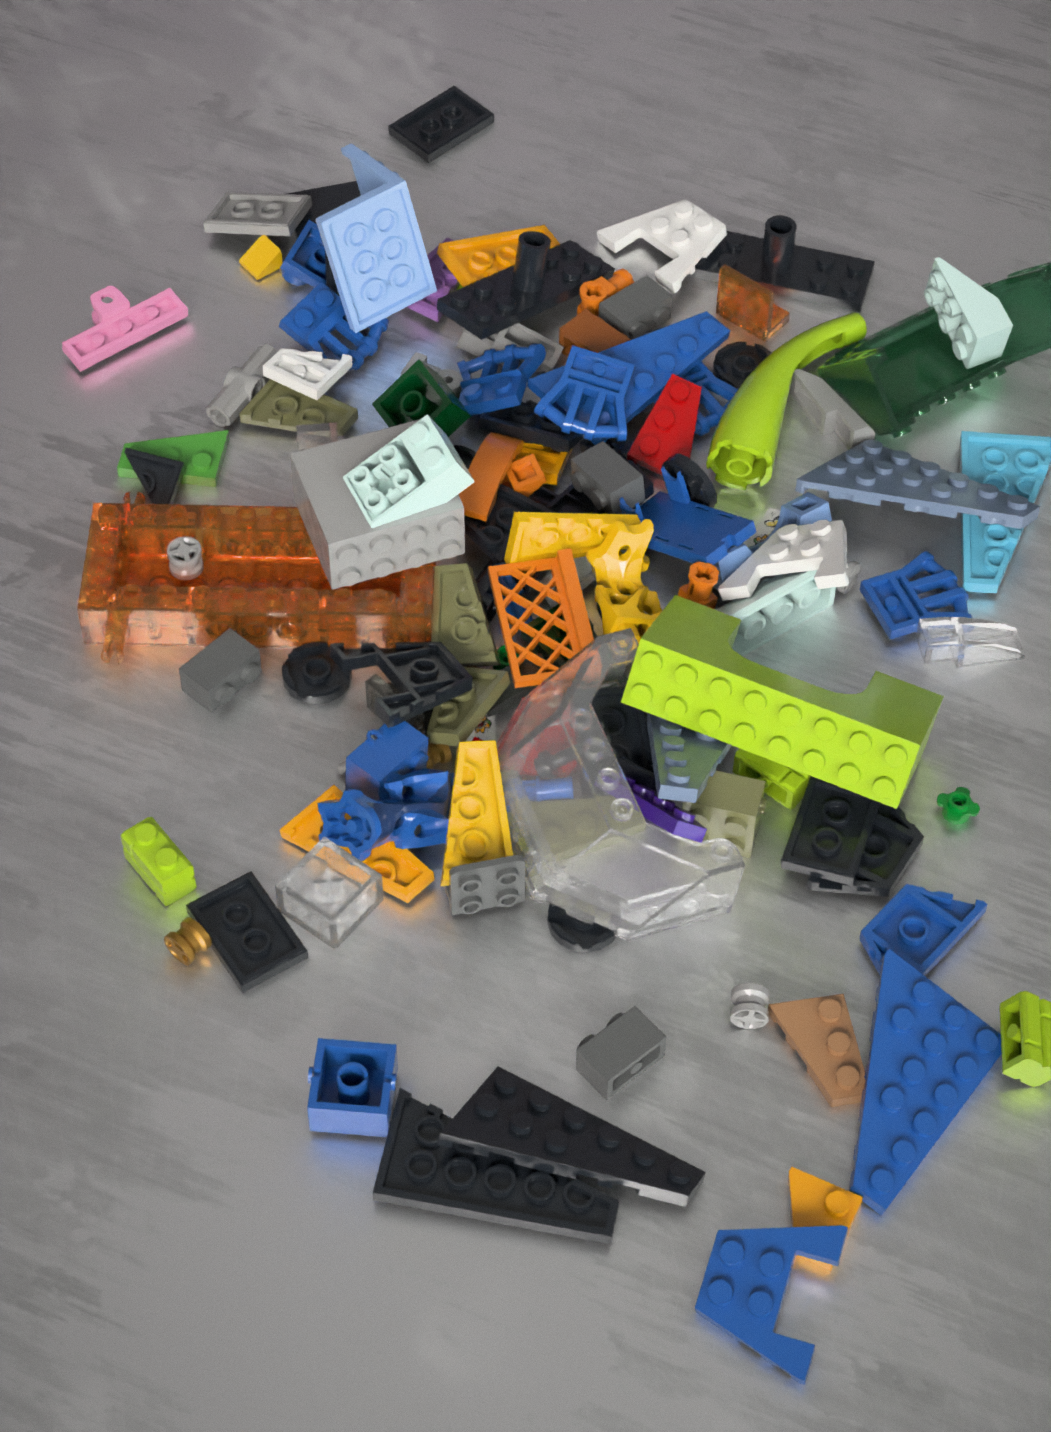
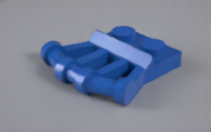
M321 281L280 321L279 327L307 351L323 352L324 359L328 358L320 343L340 359L342 354L352 356V367L349 370H358L364 364V359L367 356H373L378 351V342L382 332L387 330L389 320L384 318L367 327L370 328L367 336L360 332L355 333L350 329L346 321L347 317L340 296ZM336 329L353 343L357 349L350 350L331 333Z
M516 344L506 345L503 350L488 349L485 350L483 355L465 362V360L457 362L463 381L460 382L462 390L459 401L471 416L521 405L528 379L545 359V347L542 344H531L529 347H517ZM524 360L523 363L517 369L519 361ZM499 363H504L501 373H497ZM483 369L479 378L472 379V373Z
M572 345L560 380L538 402L534 413L541 418L547 417L562 428L561 432L570 434L571 431L584 435V439L590 441L593 438H616L617 441H626L627 425L624 399L635 364ZM568 389L574 391L565 415L555 408L553 404ZM583 394L597 398L589 422L575 419ZM605 401L614 404L616 425H597Z
M701 361L682 377L702 387L700 403L710 413V415L704 417L698 410L694 434L699 436L709 433L710 428L718 425L723 412L738 390L716 378ZM709 391L728 400V402L722 407Z
M928 551L922 552L902 569L861 581L859 590L890 640L914 632L922 634L930 627H953L958 632H965L973 627L972 615L968 613L967 607L969 595L964 588L958 586V578L952 570H946L935 562L934 556ZM920 571H926L930 574V576L908 581ZM938 588L945 590V592L922 599L918 597L919 594ZM947 606L954 607V612H931Z

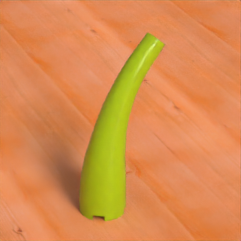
M853 312L826 321L793 337L769 354L744 380L727 405L712 436L706 466L707 469L711 468L716 474L715 480L728 488L746 490L749 484L760 482L762 487L771 479L794 371L796 369L802 370L813 360L827 352L843 348L864 339L867 333V326L859 313Z

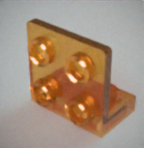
M726 264L720 268L716 313L746 330L749 334L767 342L789 322L790 313L774 304V293Z

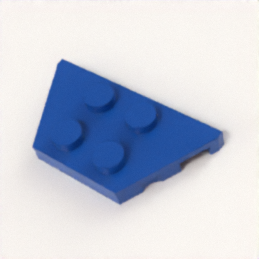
M906 884L861 930L859 939L879 975L882 965L880 960L887 950L890 949L926 976L983 916L988 904L977 899L975 904L953 900V894L941 891L930 892L923 887Z

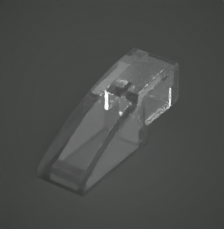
M936 617L919 619L916 639L924 664L954 660L956 668L1022 660L1025 657L1017 630L1014 627L989 620L966 617Z

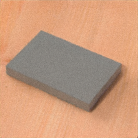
M226 192L203 222L205 233L291 236L311 208V196Z

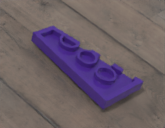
M615 772L614 777L599 773L594 785L595 788L672 835L702 843L707 828L695 820V814L679 808L671 800L659 799L654 790L635 783L636 780L628 775Z

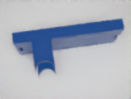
M664 466L661 468L668 493L659 491L641 506L639 502L636 503V509L629 507L623 497L619 499L622 514L638 515L641 522L644 519L652 521L654 532L647 548L690 563L704 562L714 566L728 555L727 549L733 545L738 547L756 533L753 520L691 501L681 472L679 471L677 478H674Z

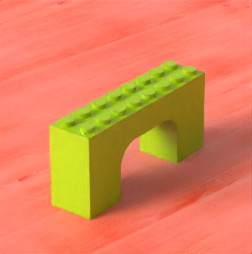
M678 595L671 599L640 639L621 703L895 809L898 808L922 757L944 696L879 671H875L867 688L861 693L843 694L826 690L750 661L735 652L732 647L741 619Z

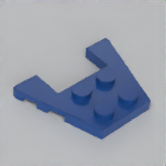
M839 1225L718 1230L695 1305V1312L738 1342H743L759 1353L770 1364H775L791 1375V1378L796 1382L805 1385L815 1352V1345L776 1334L774 1331L796 1256L799 1255L839 1266L848 1227Z

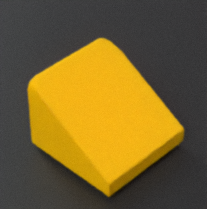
M262 235L240 258L239 263L256 280H259L280 269L283 263L282 252L266 235Z

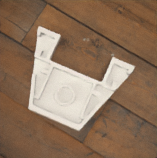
M687 199L597 231L598 242L614 253L642 238L672 258V261L655 271V277L659 284L673 293H676L682 287L681 281L688 274L692 275L695 272V265L702 257L707 258L727 235L726 224Z
M819 520L813 524L799 526L789 524L779 528L719 586L718 591L722 601L751 597L760 579L764 576L817 570L814 580L818 589L848 586L849 577L846 569L848 568L846 553H848L847 533L843 521Z

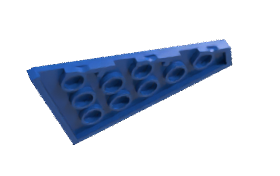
M890 949L887 950L880 960L882 965L879 985L876 989V1009L873 1012L869 1039L871 1045L869 1060L865 1068V1088L862 1091L858 1140L853 1155L854 1169L851 1172L849 1191L863 1197L862 1201L879 1215L886 1211L1002 1054L1001 1034Z

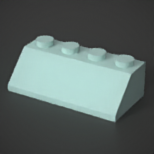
M817 570L780 574L763 580L756 587L751 597L732 599L731 602L715 610L741 619L732 649L739 655L744 656L833 605L836 587L818 589L814 580Z

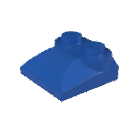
M308 220L280 267L282 276L290 284L296 286L309 284L316 287L322 281L326 285L325 248L318 226L311 220Z

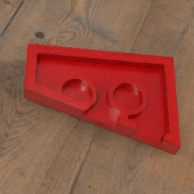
M672 374L627 453V460H632L635 464L662 476V464L671 455L682 454L691 459L702 387Z

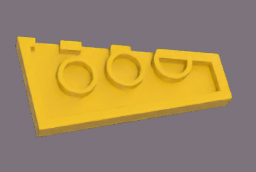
M514 512L504 560L506 564L555 558L557 557V550L570 548L573 558L585 557L587 551L603 543L615 520L623 521L628 525H637L641 521L638 515ZM625 545L620 550H626L628 546Z
M496 740L459 742L457 747L440 886H450L449 870L455 866L513 855Z

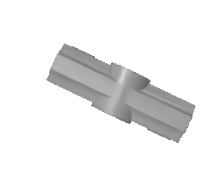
M269 344L259 346L241 368L234 366L229 370L224 380L223 389L206 407L207 416L211 418L215 425L225 428L227 425L230 426L239 416V413L270 380L263 376V365L278 352L274 346Z

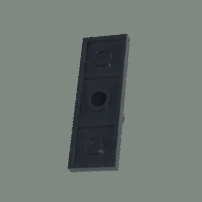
M777 215L766 221L764 238L727 231V235L707 258L702 257L695 265V272L687 276L861 313L874 271L875 261L795 245L797 229L795 221L790 217Z
M527 231L519 235L515 265L438 298L436 310L482 340L579 295L580 286L587 281H594L601 276L608 280L613 277L615 268L604 262L600 257L585 250L576 242L569 240L549 249L551 241L548 236L536 231Z

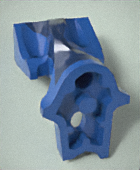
M424 768L384 782V788L388 790L390 799L376 801L365 796L359 790L347 789L344 790L341 799L317 803L318 811L323 820V831L318 835L319 842L348 847L354 862L364 861L370 856L372 849L389 841H394L395 847L399 849L421 848L446 843L454 773L446 770ZM408 786L407 790L402 796V789ZM345 813L351 816V819L348 821L344 817ZM420 825V833L415 835V828Z

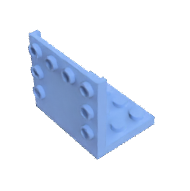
M351 143L341 148V152L351 161L361 196L316 218V223L349 327L357 333L436 292L437 288L406 181L397 172H392L381 161H376L366 151H362Z

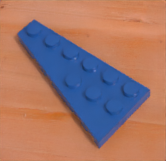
M706 311L598 352L602 355L635 364L624 399L626 424L661 395L672 374L682 378L729 338L730 330ZM565 365L528 379L527 387L542 399L560 380ZM567 389L553 406L566 415L574 391ZM583 394L575 419L589 422L597 398ZM605 401L597 425H616L613 403ZM593 438L591 442L597 445L602 441L606 442L609 438Z

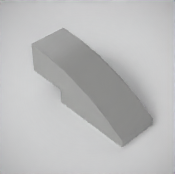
M519 323L482 340L464 329L456 346L479 357L484 354L485 350L494 348L496 351L505 349V346L510 344H516L517 347L542 344L545 347L546 356L536 370L540 372L553 370L564 348L560 344ZM524 360L519 361L517 368H519V366L523 363Z
M801 369L794 371L790 394L823 436L835 432L848 450L865 440L875 439L877 422L857 401L835 385Z

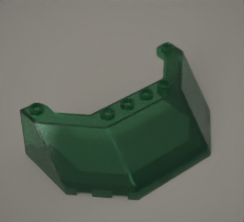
M1051 261L1008 274L1007 278L992 284L988 282L980 285L1000 300L1013 324L1001 357L966 369L962 359L958 360L956 358L948 333L945 334L941 330L938 314L934 307L929 306L837 351L835 356L829 358L824 362L825 365L820 366L816 370L819 376L878 436L892 434L893 438L905 435L912 431L911 425L916 422L915 417L931 410L929 405L935 402L938 405L949 402L956 398L955 392L962 389L963 392L977 388L982 385L980 379L986 376L988 379L998 377L1007 372L1006 366L1051 348Z

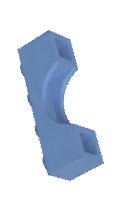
M807 492L782 505L778 522L765 540L753 546L747 547L746 544L742 543L738 547L733 545L727 549L728 555L714 565L718 569L719 575L718 582L713 588L718 590L719 586L779 528L789 524H796L797 526L813 524L819 520L832 521L829 502Z

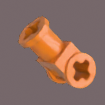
M622 268L616 270L613 273V277L608 280L601 276L594 281L583 283L579 290L581 303L578 305L577 315L587 309L599 317V303L633 284L632 275Z
M693 563L689 568V583L679 588L678 596L716 609L718 597L712 593V589L718 582V569L710 563Z

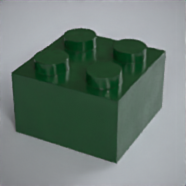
M420 359L372 403L388 427L420 420L428 414L448 437L471 417L439 373Z

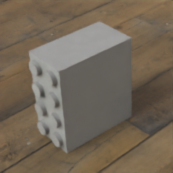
M419 420L290 453L294 501L332 590L465 554L464 506L459 495H456L447 503L372 528L343 479L344 475Z

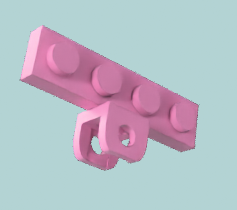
M107 286L90 296L91 305L94 309L92 311V321L95 326L62 342V349L81 372L188 317V308L171 288L130 308V302L120 290L114 286ZM105 297H110L113 299V301L109 303H104L101 300Z

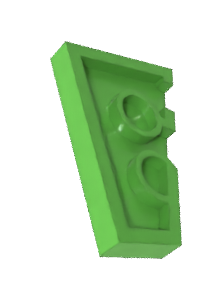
M229 430L125 443L117 466L118 476L138 479L124 453L125 448H130L184 462L186 469L181 484L216 487L230 439Z

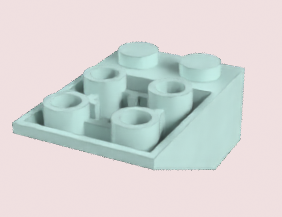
M940 257L935 258L924 295L928 305L934 307L938 314L941 330L945 334L948 333L956 358L958 360L962 359L966 369L1001 357L1013 324L1000 300Z
M428 414L343 476L345 483L372 528L447 503L475 482L446 433Z

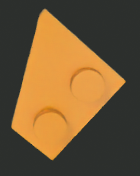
M791 1166L788 1174V1185L790 1188L792 1227L842 1225L848 1227L849 1233L861 1207L863 1197ZM797 1255L802 1259H805L811 1263H814L830 1271L834 1266L831 1264H827L824 1262L816 1261L813 1259Z

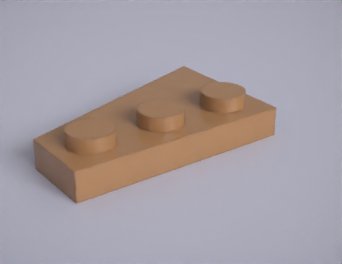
M844 994L768 1004L769 1016L784 1031L786 1041L792 1050L796 1049L807 1066V1072L829 1105L837 1107L861 1103L862 1091L865 1088L866 1081L864 1078L865 1070Z

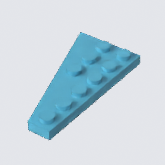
M961 431L960 473L967 475L970 480L981 484L994 485L999 491L1010 495H1020L1027 498L1028 502L1035 503L1051 466V437ZM961 513L962 588L967 592L997 593L1024 528L1018 529L1005 527L1000 524L981 523L978 516Z

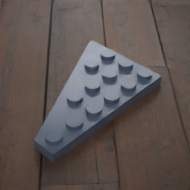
M865 440L797 478L795 491L803 494L809 488L823 490L829 494L828 498L846 499L852 502L880 506L881 500L902 503L904 510L919 511L950 518H956L957 512L976 515L981 523L1000 524L1005 527L1022 529L1036 520L1040 506L1028 502V499L1023 496L999 491L994 485L981 484L970 480L963 473L949 472L940 468L937 463L923 462L915 459L908 452L889 449L876 440Z

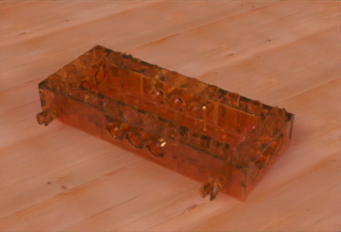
M130 492L125 493L124 503H93L77 611L84 644L103 645L101 659L108 664L114 650L116 651L118 664L124 660L125 645L206 647L229 628L256 648L295 649L305 643L312 642L328 643V647L332 643H344V649H361V643L372 642L379 648H396V642H431L434 566H436L437 561L424 564L418 568L406 569L385 577H377L352 586H344L332 590L297 507L145 504L146 498L140 492L137 493L134 504H131ZM178 537H193L201 545L204 569L198 577L192 580L177 579L171 574L169 569L170 560L167 555V547L172 540ZM225 586H234L232 588H223ZM294 587H302L303 589H292V588H294Z

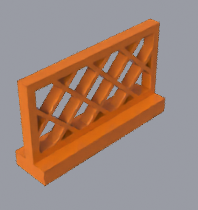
M571 548L557 550V557L488 566V575L514 687L522 688L579 679L583 680L584 685L597 684L600 661ZM551 570L552 579L547 585L532 578L538 571ZM511 575L520 581L510 590L499 583L498 577ZM526 584L540 592L533 602L518 594ZM546 596L559 603L560 607L554 614L539 607V604ZM511 601L526 608V611L519 619L510 615L505 610ZM532 613L547 621L540 631L525 623ZM553 625L562 629L567 634L561 643L546 636V633ZM518 630L533 637V640L526 648L512 640V637ZM539 642L555 650L547 660L532 653V650ZM562 654L573 661L575 668L561 670L554 666L553 663ZM527 659L541 668L536 674L521 676L519 666Z

